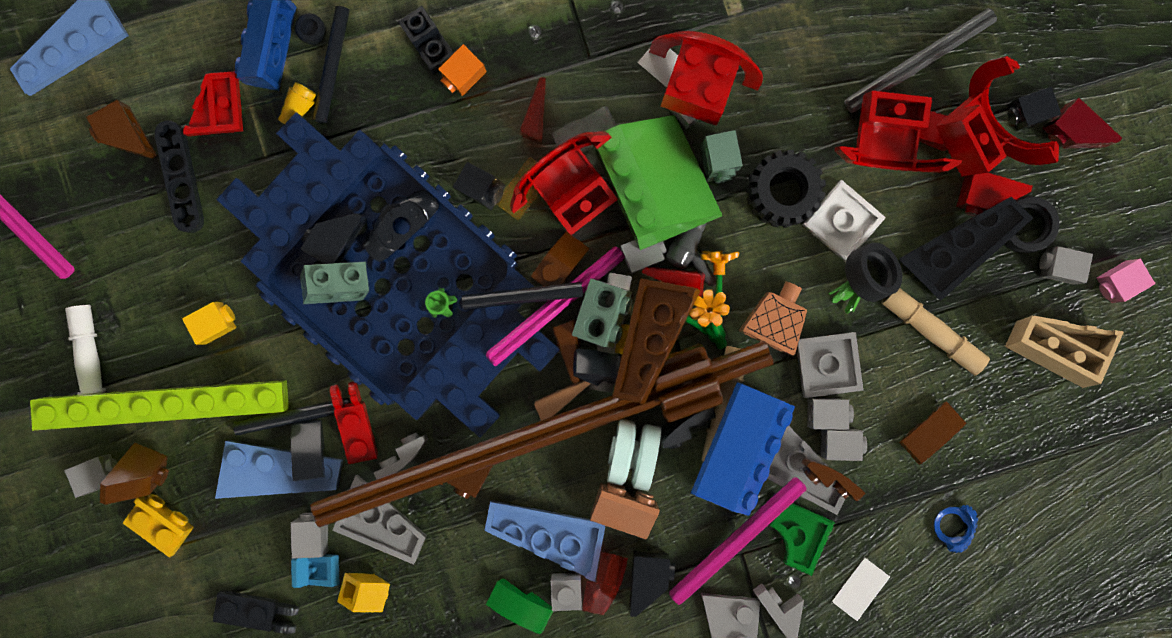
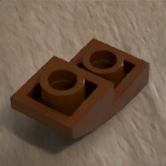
M946 401L940 404L923 422L917 424L899 443L920 465L945 445L967 423Z
M806 458L801 462L807 468L803 473L814 485L820 482L828 488L835 481L836 483L833 485V488L844 499L849 496L856 502L866 494L849 478L822 463Z

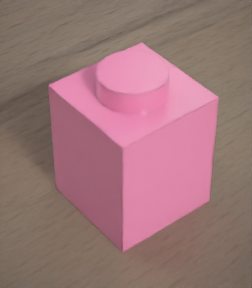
M1141 259L1126 260L1096 278L1100 284L1101 294L1111 303L1126 302L1155 285Z

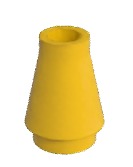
M295 82L293 87L288 89L278 120L285 124L295 112L303 117L315 104L314 98L316 93Z

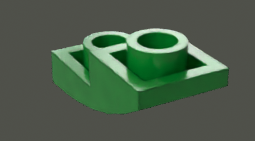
M504 578L497 581L486 603L488 607L506 619L538 634L543 633L553 613L552 606L536 594L530 592L526 595Z

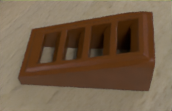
M577 319L556 326L553 329L573 383L582 380L573 376L574 351L581 349V339L572 336Z

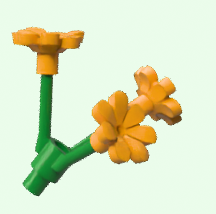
M702 251V254H700L701 260H708L713 263V275H716L715 297L712 290H705L703 292L704 298L698 296L694 303L696 308L691 309L690 316L687 317L686 322L707 335L709 340L715 343L717 349H723L728 343L725 339L726 332L722 326V315H728L730 307L724 304L726 295L722 292V275H725V263L738 258L739 252L723 254V251Z

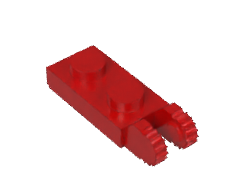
M354 381L348 383V393L352 403L345 405L339 386H331L330 395L348 465L377 459L378 451L365 402L361 399L358 384Z

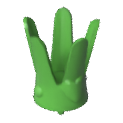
M847 280V282L829 293L833 294L840 290L832 298V303H837L840 300L846 301L851 297L845 308L846 314L850 313L851 310L854 313L861 299L851 288Z
M444 288L433 291L426 297V308L434 318L439 314L446 317H452L453 315L449 305L456 303L457 298L447 295L444 292Z

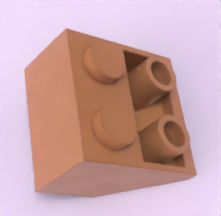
M601 483L590 514V521L647 540L660 509L657 502L652 499L653 495L636 490V493L633 494L627 492L624 485L619 486L610 483L606 485Z

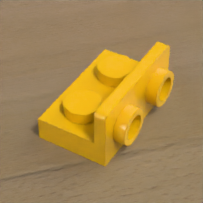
M155 494L136 498L133 501L136 505L123 521V524L169 558L172 557L194 526L188 523L189 520L184 514L172 511L166 507L164 500Z

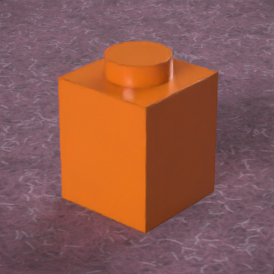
M464 44L438 69L443 77L440 82L451 93L456 90L461 96L487 72L484 64Z

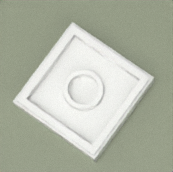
M840 180L822 200L820 208L810 218L805 220L802 226L846 262L851 252L859 249L886 217L843 180Z

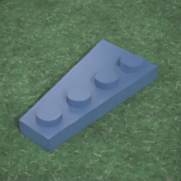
M77 0L10 70L24 93L31 96L129 35L107 0Z
M227 440L225 441L215 499L336 490L339 487L343 460L323 456L325 478L295 482L292 476L290 450Z
M493 500L490 501L485 525L486 532L518 547L521 546L534 552L539 557L549 559L561 565V567L579 573L595 582L605 525L590 521L587 518Z

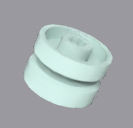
M620 419L615 437L613 436L608 457L607 483L622 486L627 480L629 469H632L631 484L633 488L649 491L659 451L661 427L645 424L641 429L638 441H636L637 427L635 422Z

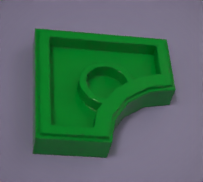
M792 503L769 525L776 529L784 540L785 555L783 563L812 576L835 522Z

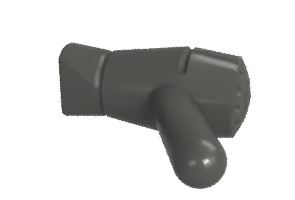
M705 223L676 235L668 248L665 258L672 266L685 269L692 262L698 272L705 274L704 281L706 284L712 287L716 285V276L713 275L705 260H701V255L697 250L702 232L707 224Z

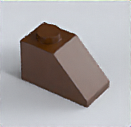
M116 100L86 117L91 125L89 132L96 142L151 159L157 156L130 106Z
M566 231L546 254L531 275V278L542 286L564 284L590 248Z
M134 442L100 483V503L107 505L150 495L157 485L161 486L168 476L169 470L166 469L167 456Z

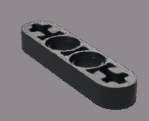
M163 121L155 129V140L173 223L180 231L195 233L202 228L204 216L187 137L183 134L184 128L172 121ZM169 128L176 132V135L172 136V142L174 146L180 147V149H173L171 141L165 138V135L169 134ZM180 155L183 158V166L180 170L173 171L170 168V160L173 156ZM182 183H186L190 189L189 195L185 199H179L176 196V188ZM192 203V206H186L188 214L195 217V220L190 222V226L183 223V219L187 218L186 209L179 208V205H189Z

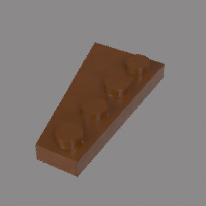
M640 279L612 397L645 404L700 293L699 289Z

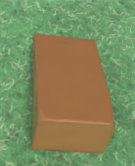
M581 380L536 400L534 406L541 421L553 417L590 383Z

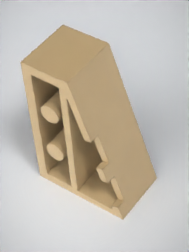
M1032 315L1016 321L1005 347L1085 388L1102 384L1124 332L1098 329L1095 326L1075 325L1067 321Z

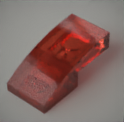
M602 552L597 582L587 581L582 611L599 615L606 613L618 593L628 558Z

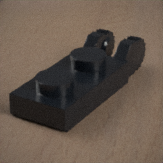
M221 590L217 594L213 622L269 632L293 634L295 633L296 625L290 622L275 620L276 613L287 616L298 615L299 607L278 602L279 600Z

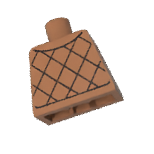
M785 282L779 296L772 292L765 293L743 323L739 332L760 342L765 341L768 346L787 355L794 356L807 314V309L795 304L802 288L790 282Z

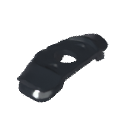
M421 189L412 193L407 198L403 196L391 205L389 203L381 209L378 219L372 225L373 230L368 234L364 242V247L368 254L378 262L391 256L439 209L436 199L429 192ZM405 217L409 220L410 230L406 234H398L394 231L393 222L396 218Z

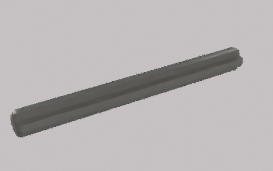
M987 8L848 97L844 101L845 106L851 113L861 109L864 94L872 90L889 91L997 21L996 14L992 9Z

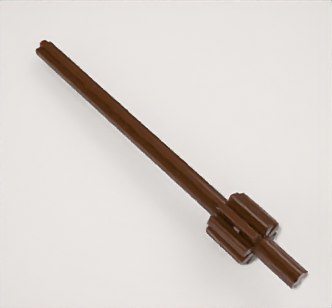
M765 341L712 360L708 358L704 346L697 344L669 354L645 404L615 398L611 395L313 502L310 505L311 512L314 515L316 525L320 528L657 406L661 408L665 420L673 422L722 404L721 383L774 365L773 358Z

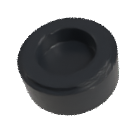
M307 13L297 19L295 32L304 43L315 45L324 39L326 26L319 16Z

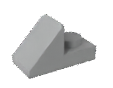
M760 584L753 589L786 638H798L804 603L802 597L796 594L782 604L783 601L773 587L767 591L765 586Z

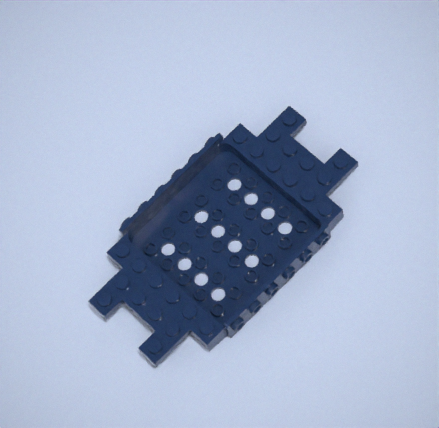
M295 112L276 133L298 153L260 196L240 179L235 178L216 199L260 239L241 260L261 280L255 285L261 290L259 296L271 306L276 304L283 310L281 315L286 321L294 326L296 324L301 326L305 330L303 333L304 337L314 345L319 343L327 350L325 353L327 358L336 365L340 363L349 370L347 375L358 385L365 384L371 390L369 395L380 405L384 403L387 405L397 403L415 420H418L438 400L481 438L501 416L479 396L518 352L538 371H541L560 350L545 335L538 331L497 366H494L487 359L486 353L526 320L517 311L523 304L463 310L462 295L534 287L516 271L519 265L514 259L517 255L505 244L501 248L492 241L495 235L483 224L479 228L470 221L473 215L461 204L455 208L448 201L451 195L439 184L433 188L426 181L430 176L417 164L412 169L404 162L408 156L397 146L394 145L390 149L386 144H383L379 147L359 130L339 151L300 114ZM421 189L429 192L439 204V209L431 219L385 260L378 262L372 258L366 251L364 242L368 234L373 230L372 225L381 214L372 211V200L376 197H383L387 204L391 205L403 196L407 198L412 193ZM356 213L367 218L366 232L357 236L342 263L366 262L369 292L364 300L371 304L370 314L366 317H361L356 313L355 306L359 301L303 304L300 274L304 265H314L319 261L301 250L304 244L301 242L304 233L309 227L313 228L316 223ZM398 217L393 222V229L398 234H406L410 230V222L405 217ZM418 236H426L430 241V246L425 252H418L414 248V240ZM399 257H406L410 261V269L404 274L398 273L394 268V263ZM462 274H468L473 279V286L468 291H461L457 287V278ZM381 278L387 279L391 284V290L386 295H379L375 291V283ZM444 288V292L447 295L455 296L457 302L454 303L451 310L453 312L452 317H446L442 314L437 315L436 318L432 317L425 305L428 294ZM423 317H429L434 323V329L429 334H422L418 330V322ZM406 338L410 339L415 346L413 353L408 356L402 355L398 350L399 342Z

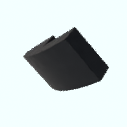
M420 6L398 21L433 75L439 72L438 69L454 52L423 6Z
M576 349L573 359V376L595 386H599L604 381L615 385L622 356L597 350Z
M713 407L673 422H667L661 428L660 444L664 449L678 448L684 445V441L692 439L689 427H703L709 423V420L716 418Z
M321 419L291 424L292 476L295 482L325 478L323 458L325 445Z

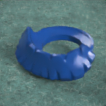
M963 505L961 508H944L936 515L934 520L935 534L942 542L946 543L950 552L961 553L971 544L974 533H976V523L978 522L976 511L972 510L971 506ZM950 513L959 515L967 525L965 534L957 537L944 535L940 529L941 519Z

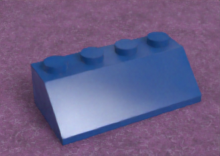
M737 382L691 494L733 512L750 516L751 511L757 505L761 487L769 476V468L774 456L780 450L781 439L786 427L792 421V413L795 406Z

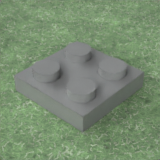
M856 332L799 339L797 357L803 398L863 391Z

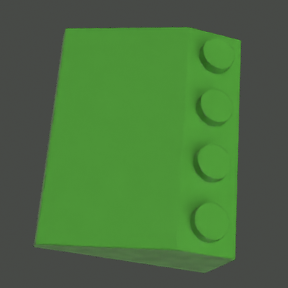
M675 115L620 124L605 130L612 138L598 149L595 147V151L613 192L618 198L617 201L639 250L722 217L719 206Z

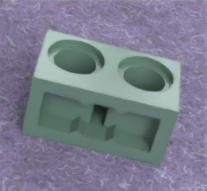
M736 130L705 136L700 145L706 180L714 179L715 183L732 180V177L736 176V173L743 166Z
M366 262L304 265L300 274L303 304L364 300L369 292Z
M590 278L572 336L602 347L614 348L615 344L620 341L623 333L621 325L624 316L629 313L632 307V291ZM612 293L614 302L608 308L605 299L608 294ZM602 321L604 332L598 336L596 326Z

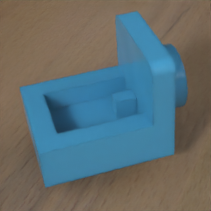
M325 554L319 558H293L291 560L292 587L300 588L307 585L334 587L340 585L339 555Z

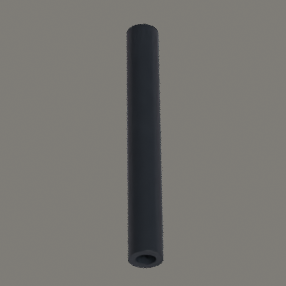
M335 6L312 118L315 122L327 124L350 9L346 7Z
M582 282L462 295L463 310L583 297Z
M349 397L342 398L344 405L351 403ZM332 401L286 410L285 412L233 422V430L235 435L238 436L335 415Z

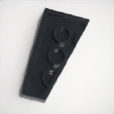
M1010 196L903 255L899 260L941 301L1030 222L1033 217Z

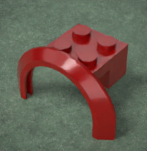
M679 31L662 35L652 41L649 50L651 54L666 58L667 52L671 47L682 45L660 107L717 126L724 112L739 65L745 72L742 82L743 86L759 90L763 82L761 70L744 50L725 39L711 34L696 31Z
M1008 56L993 59L982 64L971 78L969 98L936 125L952 159L962 160V163L956 166L961 176L989 173L1007 156L1030 165H1044L1059 161V145L1057 141L1030 143L1020 140L1001 126L991 110L989 88L993 79L1013 74L1014 70L1020 68L1018 62Z
M873 90L863 95L856 148L838 146L834 150L847 163L888 170L945 172L962 163V160L948 158L934 160L917 159L920 131L928 128L932 97Z
M605 131L585 132L570 138L554 148L534 164L518 181L510 202L511 211L515 213L528 203L526 195L533 185L570 235L574 234L618 200L604 179L580 150V148L593 145L598 149L612 137Z

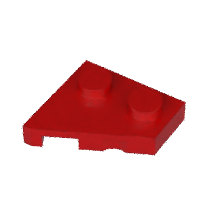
M235 71L205 74L200 86L201 92L196 97L192 107L194 109L189 125H185L183 129L184 135L199 136L243 131L239 79L236 78L237 74Z

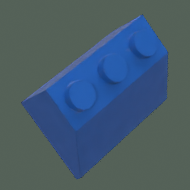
M250 0L248 2L247 16L249 19L247 29L244 28L241 34V45L243 48L241 57H238L235 63L236 78L244 84L275 91L280 90L297 8L291 0Z

